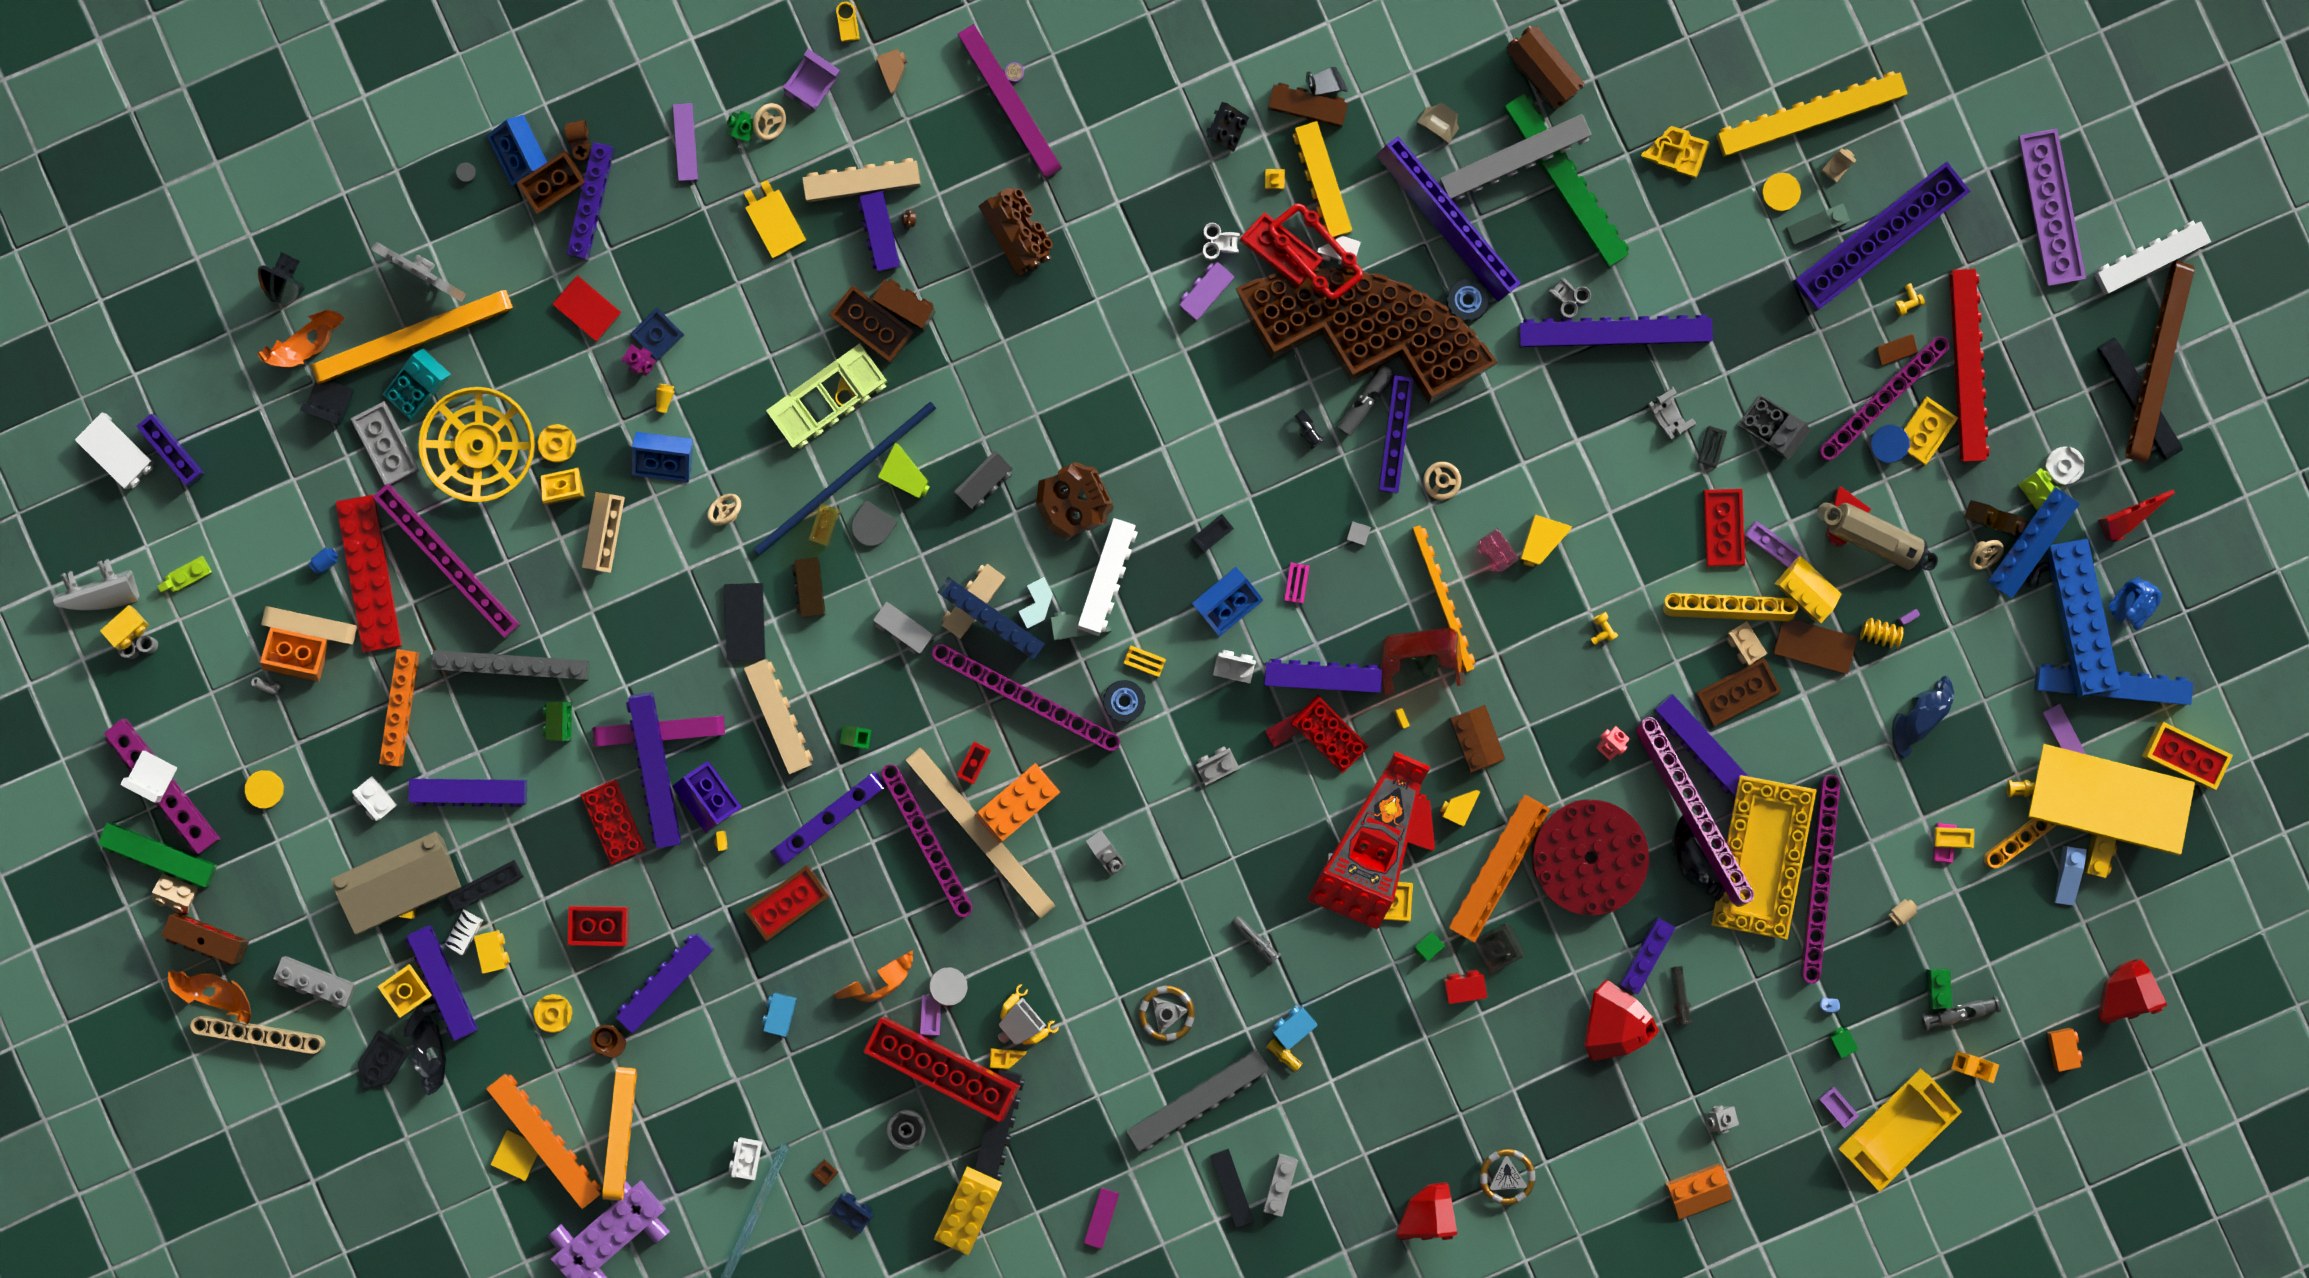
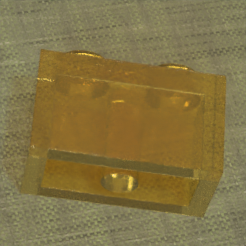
M821 503L809 540L829 547L841 510Z

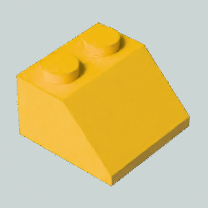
M410 964L377 986L399 1018L432 996Z

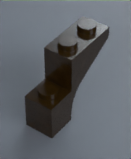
M1970 500L1964 516L1965 519L1973 523L1989 527L2016 539L2020 537L2030 521L2019 515L2004 512L1991 505Z

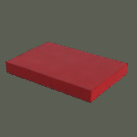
M578 275L553 303L556 308L595 341H598L622 313Z

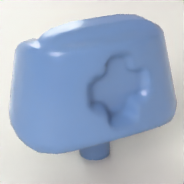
M1822 998L1819 1004L1820 1010L1827 1014H1833L1840 1009L1838 999Z

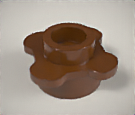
M911 209L906 210L902 214V225H904L905 229L914 227L916 223V213L911 212Z

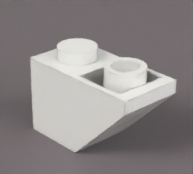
M1344 236L1336 239L1346 252L1357 255L1361 242ZM1329 244L1318 248L1317 254L1323 260L1330 261L1333 259L1338 261V265L1342 266V258Z

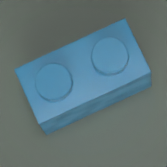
M776 992L773 996H769L766 1006L769 1007L768 1015L764 1014L762 1026H765L763 1031L786 1037L797 998Z

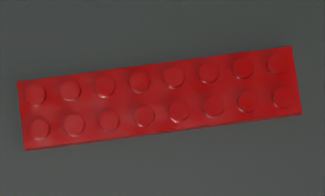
M374 495L336 501L363 652L402 646Z

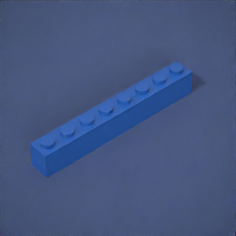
M2042 664V667H2036L2034 690L2077 694L2071 666H2061V669H2054L2052 664ZM2119 671L2118 678L2121 689L2116 692L2095 696L2191 705L2193 682H2189L2186 677H2176V680H2168L2169 676L2157 675V678H2149L2150 674L2138 673V676H2130V672Z

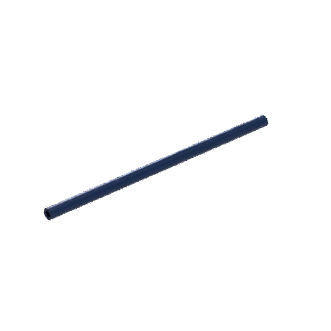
M930 401L802 507L754 547L755 551L759 555L765 552L937 409Z

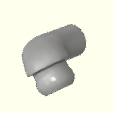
M254 677L251 681L252 686L272 695L277 694L278 690L281 689V685L276 681L269 684L258 677Z

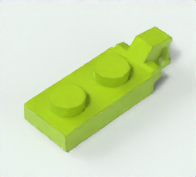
M200 556L165 576L166 581L157 586L160 592L163 593L169 589L172 592L180 591L208 576L212 571L204 556Z

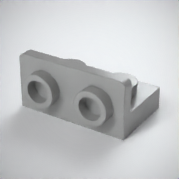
M1221 747L1214 751L1216 755L1210 758L1208 755H1205L1197 760L1198 764L1195 766L1205 786L1240 769L1230 748Z

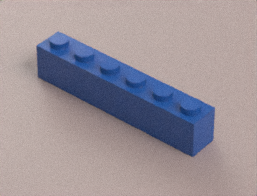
M2055 487L1988 582L2013 598L2080 503Z

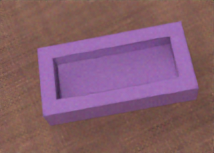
M922 995L920 1034L940 1035L941 1005L932 996Z
M1833 1086L1819 1098L1843 1128H1846L1859 1117Z

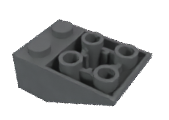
M1761 394L1738 424L1739 427L1787 461L1811 431L1804 421Z

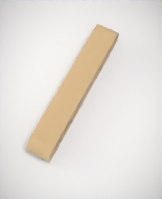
M209 1016L196 1017L190 1024V1028L195 1034L315 1054L322 1051L325 1047V1040L319 1035L250 1023L247 1025L244 1022ZM199 1020L205 1023L203 1030H200L197 1026ZM218 1023L223 1025V1033H219L216 1030ZM237 1026L242 1028V1036L236 1035L235 1028ZM255 1030H259L262 1033L260 1040L254 1037ZM274 1033L280 1035L281 1041L279 1043L273 1040ZM293 1036L299 1038L300 1044L298 1046L292 1044ZM313 1039L318 1041V1049H313L311 1047V1041Z

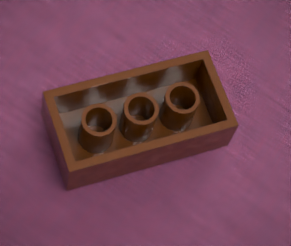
M853 285L829 314L833 320L891 364L915 334Z

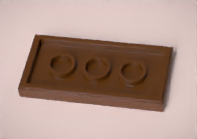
M1792 619L1791 621L1781 622L1773 654L1848 674L1858 637Z
M1762 658L1750 666H1746L1697 691L1696 695L1714 727L1782 691L1765 658Z

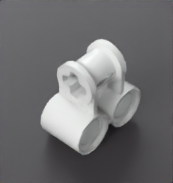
M1209 223L1205 226L1204 237L1207 241H1210L1203 247V256L1206 260H1216L1220 252L1239 253L1237 243L1240 233H1221V229L1216 223ZM1209 228H1215L1218 234L1215 237L1208 236L1207 230ZM1214 247L1217 253L1214 256H1208L1206 249Z

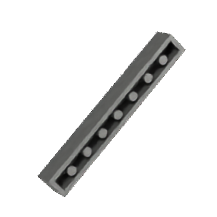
M433 650L432 669L589 680L590 661Z
M1256 1048L1127 1129V1133L1138 1151L1143 1149L1145 1152L1154 1146L1153 1142L1156 1140L1163 1141L1170 1136L1169 1132L1176 1129V1131L1184 1128L1186 1126L1185 1122L1191 1118L1195 1121L1203 1115L1201 1112L1207 1108L1209 1111L1219 1105L1218 1102L1223 1098L1228 1100L1235 1095L1234 1092L1239 1088L1244 1090L1252 1085L1250 1081L1255 1078L1260 1080L1268 1075L1266 1071L1269 1070V1067Z

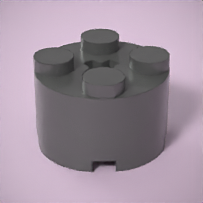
M913 1109L897 1111L887 1125V1135L890 1141L897 1148L904 1150L918 1146L924 1139L927 1130L924 1117ZM905 1125H909V1128L912 1129L908 1134L904 1133L905 1130L902 1129Z

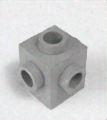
M1723 1105L1712 1107V1111L1705 1113L1706 1123L1710 1132L1718 1131V1134H1724L1730 1131L1729 1128L1739 1125L1734 1106L1723 1107Z

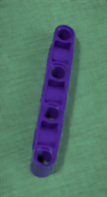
M874 771L777 845L770 853L782 867L886 787L885 783ZM856 790H861L864 794V798L861 801H857L854 798ZM827 813L833 816L831 824H826L823 821V817ZM795 837H800L803 841L800 848L793 845Z

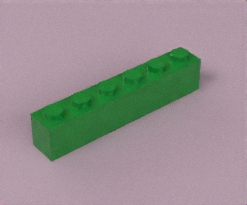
M106 823L98 845L103 846L102 850L106 852H118L121 854V858L130 861L133 858L138 860V864L147 868L153 866L161 874L167 875L168 872L174 875V879L185 882L186 879L192 882V886L200 889L210 886L218 866L114 823Z

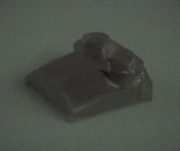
M1506 922L1479 936L1474 943L1490 974L1525 956L1519 940Z

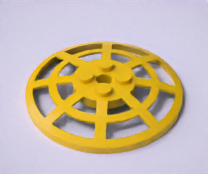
M463 388L444 396L428 412L420 430L419 455L428 477L443 492L463 501L486 502L508 494L524 479L530 469L534 456V433L526 413L510 397L490 388ZM475 394V405L461 408L455 413H452L445 406L457 397ZM483 394L498 397L512 407L503 414L495 408L484 406ZM440 411L447 420L441 428L438 440H426L429 426L434 416ZM475 411V422L464 425L458 419V417L465 413ZM483 411L492 413L500 419L493 426L483 423ZM517 412L526 425L529 442H518L516 430L510 421ZM453 424L459 430L455 441H444L447 430ZM505 425L511 433L512 442H501L498 432ZM476 440L483 442V448L479 451L473 448V443ZM426 448H438L440 460L446 469L439 477L434 474L429 464ZM444 448L455 449L459 459L454 464H449ZM501 450H512L511 457L504 467L498 460ZM518 450H529L525 467L517 479H515L509 470L516 460ZM464 464L473 467L474 479L464 477L457 473V471ZM491 464L499 472L490 478L482 479V468L488 467ZM453 476L463 483L473 485L472 496L457 493L443 483ZM502 477L510 484L498 493L480 496L481 485L493 483Z

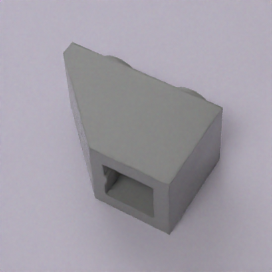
M1102 830L1086 840L1110 876L1126 866Z

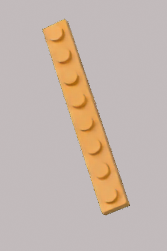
M1420 525L1413 527L1414 536L1465 672L1474 669L1473 665L1476 663L1472 653L1468 654L1466 649L1469 646L1466 636H1462L1459 629L1462 628L1459 618H1455L1453 614L1455 606L1452 599L1448 600L1446 593L1449 592L1445 582H1441L1439 576L1442 575L1440 566L1435 564L1432 558L1435 557L1432 546L1428 547L1426 539L1429 538L1426 529L1421 528Z

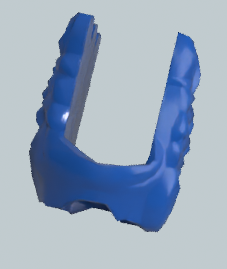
M2137 577L2124 584L2114 597V600L2111 601L2109 609L2119 622L2122 623L2126 618L2130 620L2135 630H2139L2143 623L2153 615L2157 606H2159L2162 592L2155 585Z

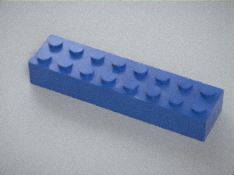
M2088 539L2050 545L2046 551L2077 698L2116 692L2121 687Z

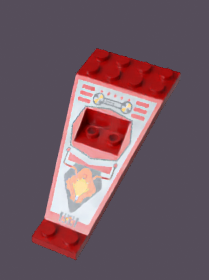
M1396 751L1394 752L1386 768L1322 870L1308 895V901L1376 930L1379 928L1394 902L1420 787L1429 772L1430 766Z

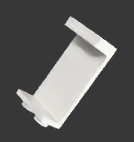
M101 413L75 441L123 488L133 489L139 484V478L143 474L147 475L154 468L152 465L155 461L148 458L111 421L112 419L106 413Z

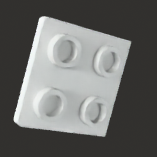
M1223 650L1222 653L1218 652L1213 675L1251 683L1256 661L1252 660L1253 656L1241 654V657L1234 656V652Z
M142 751L130 776L123 778L120 785L154 803L160 802L177 771V767L147 751Z

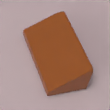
M1913 334L1875 347L1881 366L1918 352Z

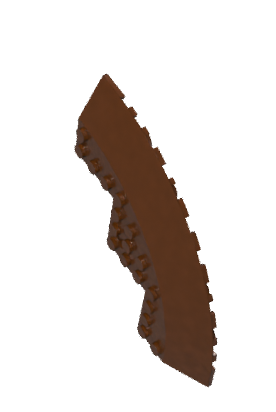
M1317 267L1313 272L1317 276L1326 278L1327 287L1333 293L1356 275L1352 269ZM1363 272V278L1336 300H1329L1323 293L1315 292L1312 288V281L1309 278L1300 287H1297L1281 273L1271 274L1262 279L1258 278L1236 288L1251 325L1272 360L1322 334L1350 382L1401 357L1428 404L1463 387L1498 363L1485 343L1479 340L1476 333L1472 329L1470 330L1461 318L1452 314L1448 307L1439 301L1436 302L1428 294L1413 289L1412 286L1404 282L1388 279L1387 276Z

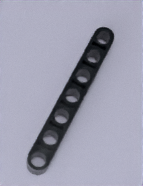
M2113 337L2097 347V350L2135 412L2142 379L2119 341ZM2160 411L2153 444L2161 457L2167 460L2181 452L2183 448Z

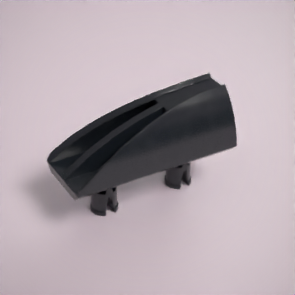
M280 252L275 267L269 268L265 265L258 267V279L267 298L285 307L293 303L305 288L303 283L295 280L293 277L300 261L283 252Z

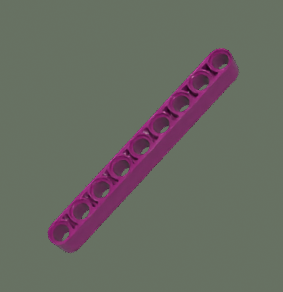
M972 24L957 33L1044 177L1048 178L1062 169L1060 163L976 26Z
M1941 336L1932 339L1820 446L1818 450L1819 457L1825 461L1836 458L1948 350V340ZM1936 341H1940L1943 344L1941 351L1936 350ZM1922 354H1926L1929 357L1928 364L1922 363ZM1909 367L1915 370L1914 377L1908 376L1907 369ZM1894 381L1901 383L1900 391L1894 389ZM1881 394L1887 396L1888 401L1886 404L1880 402L1879 396ZM1867 407H1871L1874 410L1872 417L1866 415L1865 410ZM1853 420H1857L1860 423L1859 430L1852 428ZM1840 433L1846 436V442L1844 444L1838 441V435ZM1825 447L1832 449L1831 457H1827L1824 454Z
M894 764L886 765L882 769V777L954 911L960 917L968 916L973 909L972 903L901 771ZM892 767L895 769L896 775L894 778L886 776L887 768ZM901 784L905 787L903 795L895 793L896 785ZM911 801L914 804L912 812L905 811V802ZM915 818H920L923 821L921 829H916L913 826ZM924 835L932 837L931 845L926 846L922 843ZM933 852L941 854L942 859L940 862L935 863L932 861L931 855ZM942 869L950 871L951 876L949 879L941 878L940 872ZM951 886H957L960 889L958 896L955 897L950 894L949 889ZM960 903H966L969 906L967 913L959 911L958 906Z

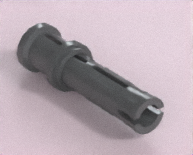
M1240 915L1231 923L1256 948V953L1260 954L1268 962V966L1281 956L1280 953H1277L1269 945L1270 942L1264 941Z

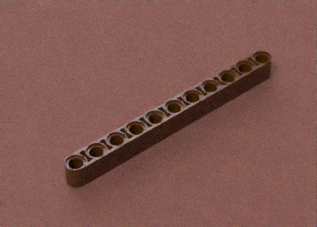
M2177 260L2173 261L2169 270L2125 452L2127 459L2144 464L2150 456L2194 274L2193 265Z

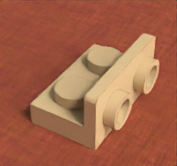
M1747 621L1726 633L1729 645L1737 649L1739 653L1737 657L1742 664L1750 666L1753 662L1767 654Z

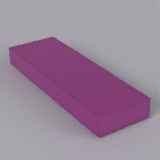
M1101 1187L1085 1237V1244L1103 1248L1119 1197L1118 1192Z

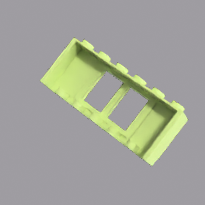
M859 343L766 411L794 449L797 447L801 449L808 444L807 440L812 436L816 438L824 432L823 428L827 425L832 427L840 421L838 418L841 415H849L855 410V405L858 403L862 405L871 399L869 395L873 392L879 393L884 390L887 380ZM838 371L856 395L841 407L837 406L821 384ZM815 387L819 389L834 410V412L816 423L800 400V398Z

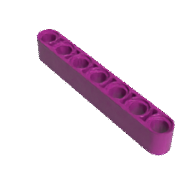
M724 715L659 721L662 740L725 735ZM630 724L592 728L593 747L633 743V739H636L635 732L631 731Z

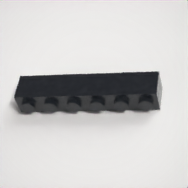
M1004 1069L999 1070L998 1075L1020 1085L1019 1090L1022 1091L1025 1079H1021L1022 1074ZM1017 1094L1004 1121L998 1122L988 1116L975 1167L976 1171L1000 1181L1002 1173L998 1172L999 1167L1004 1165L1006 1154H1003L1004 1147L1009 1146L1011 1135H1007L1009 1127L1013 1128L1016 1118L1012 1116L1013 1110L1018 1109L1020 1102Z

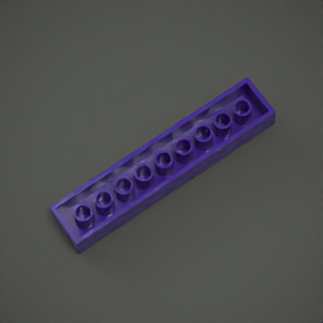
M1946 161L1792 282L1812 308L1818 311L1971 191Z

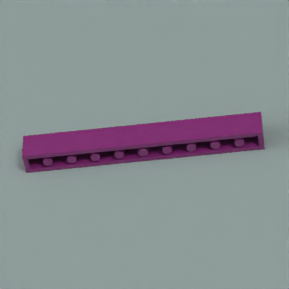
M386 484L373 496L504 638H508L521 626V623L392 485Z

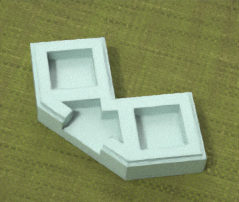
M1044 577L1027 585L1035 601L1034 604L1019 611L1027 629L1045 620L1053 593Z

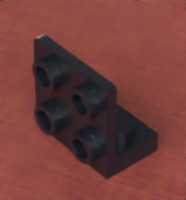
M330 380L321 384H317L315 381L307 404L303 403L300 410L341 425L354 390Z

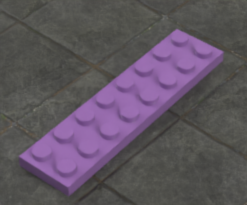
M2056 128L2019 135L2018 139L2046 285L2052 286L2086 279L2058 130Z

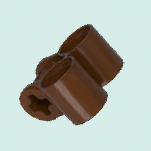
M584 119L567 123L564 129L567 141L571 145L573 156L578 160H584L591 151L586 121ZM579 146H582L583 149H586L584 154H582L581 151L577 152Z

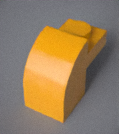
M1957 1051L1951 1069L1994 1083L1999 1064Z

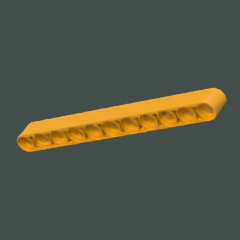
M502 290L310 365L317 384H321L513 309L507 291Z

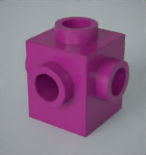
M632 344L621 359L629 365L628 370L635 375L641 373L645 377L652 370L656 360L650 357L652 355L650 351L644 347L640 350Z

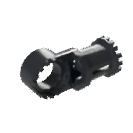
M1303 409L1295 415V418L1306 429L1300 435L1305 437L1311 444V449H1314L1325 440V437H1321L1315 430L1312 419Z

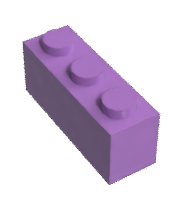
M1218 262L1215 265L1211 263L1204 271L1206 275L1203 279L1198 278L1192 285L1194 289L1190 294L1186 292L1179 300L1181 302L1179 307L1196 322L1235 278Z

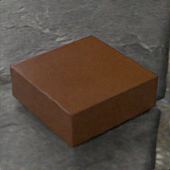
M824 1159L812 1175L823 1185L827 1186L839 1171Z

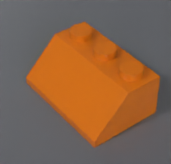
M270 627L260 661L262 669L319 682L325 663L327 639Z
M1719 1163L1665 1183L1678 1219L1733 1199L1725 1172Z

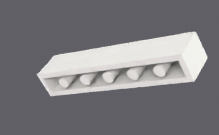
M2192 221L2183 226L2184 230L2178 232L2176 229L2166 234V239L2161 241L2158 238L2149 243L2150 247L2146 249L2140 247L2132 251V256L2127 258L2124 255L2115 260L2116 264L2112 266L2106 264L2098 268L2099 272L2094 274L2103 294L2106 295L2210 243L2211 240L2202 222L2200 221L2195 224Z
M1113 519L1077 629L1100 636L1101 631L1105 632L1108 623L1105 617L1107 613L1111 614L1114 605L1111 599L1113 595L1117 596L1120 585H1117L1118 578H1123L1126 567H1123L1124 560H1129L1132 550L1128 548L1130 542H1135L1138 533L1134 531L1136 525Z

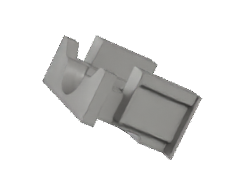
M1674 387L1670 388L1671 390L1660 397H1656L1655 399L1658 403L1654 404L1651 401L1647 404L1669 440L1674 438L1673 433L1675 431L1678 435H1681L1683 431L1697 425L1693 418L1685 422L1676 411L1670 398L1677 393Z

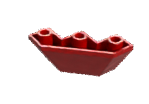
M2137 958L2120 964L2105 981L2098 1014L2099 1021L2110 1024L2116 1022L2117 1019L2126 1017L2133 1019L2144 1013L2151 1012V1014H2156L2163 1011L2162 1008L2167 1006L2151 971L2142 959Z
M1605 980L1594 991L1584 1044L1592 1061L1628 1055L1648 1044L1659 1032L1653 1017L1639 1001L1610 981Z
M1448 1183L1428 1184L1409 1199L1396 1230L1397 1238H1401V1240L1413 1238L1430 1240L1442 1237V1240L1453 1239V1236L1457 1235Z

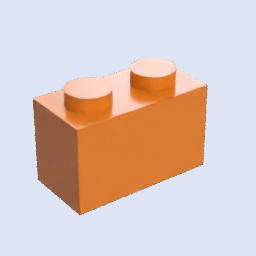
M2071 1028L2047 1032L2054 1069L2060 1072L2081 1067L2083 1057L2081 1051H2078L2076 1044L2079 1043L2077 1032H2074V1029Z

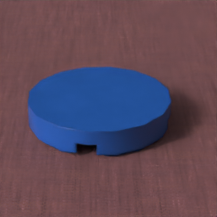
M1885 425L1874 433L1871 440V449L1879 460L1886 463H1896L1908 454L1910 439L1901 427Z

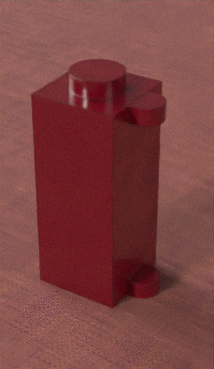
M1305 708L1264 730L1273 747L1300 733L1291 722Z

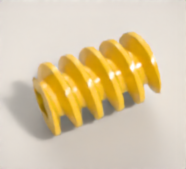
M1869 618L1867 621L1865 620L1862 626L1860 640L1867 636V642H1870L1872 638L1875 639V644L1882 640V646L1889 642V648L1892 649L1894 644H1896L1898 650L1903 638V627L1899 626L1896 629L1895 624H1891L1888 627V622H1884L1881 625L1880 620H1876L1874 623L1873 618Z

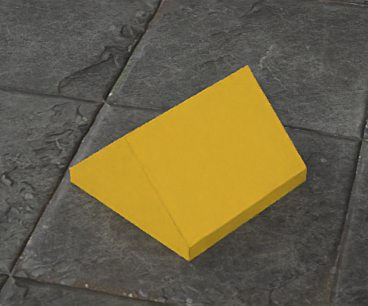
M578 468L541 476L543 504L550 505L585 497Z

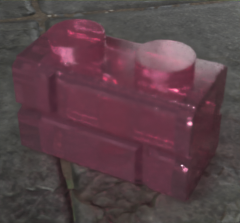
M1498 528L1477 541L1479 543L1477 546L1478 550L1483 556H1488L1490 559L1488 564L1494 572L1497 570L1500 573L1519 560Z

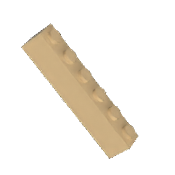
M913 158L901 160L902 163L894 164V161L883 162V166L875 167V164L864 165L863 169L848 167L843 172L828 170L826 174L818 175V172L808 173L807 177H803L806 201L814 202L921 186L918 163L913 161Z
M764 659L745 667L744 670L788 773L792 774L811 766L812 755L809 750L804 748L803 743H806L802 732L798 733L796 729L798 722L794 714L790 715L788 710L791 707L787 697L783 698L781 694L783 687L780 680H776L773 675L776 671L772 662Z

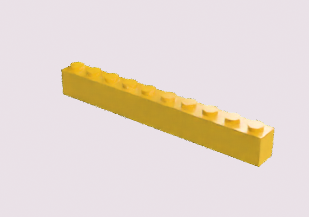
M1894 71L1883 75L1884 78L1879 80L1876 77L1865 81L1866 84L1858 86V83L1850 85L1843 92H1840V89L1832 91L1825 98L1817 96L1810 99L1811 103L1804 105V102L1792 105L1793 109L1786 111L1785 108L1774 111L1775 115L1769 117L1767 114L1756 117L1757 121L1751 123L1749 120L1738 123L1739 127L1733 129L1731 126L1720 129L1721 133L1717 134L1716 137L1723 158L1903 98L1908 93L1901 72L1897 74Z

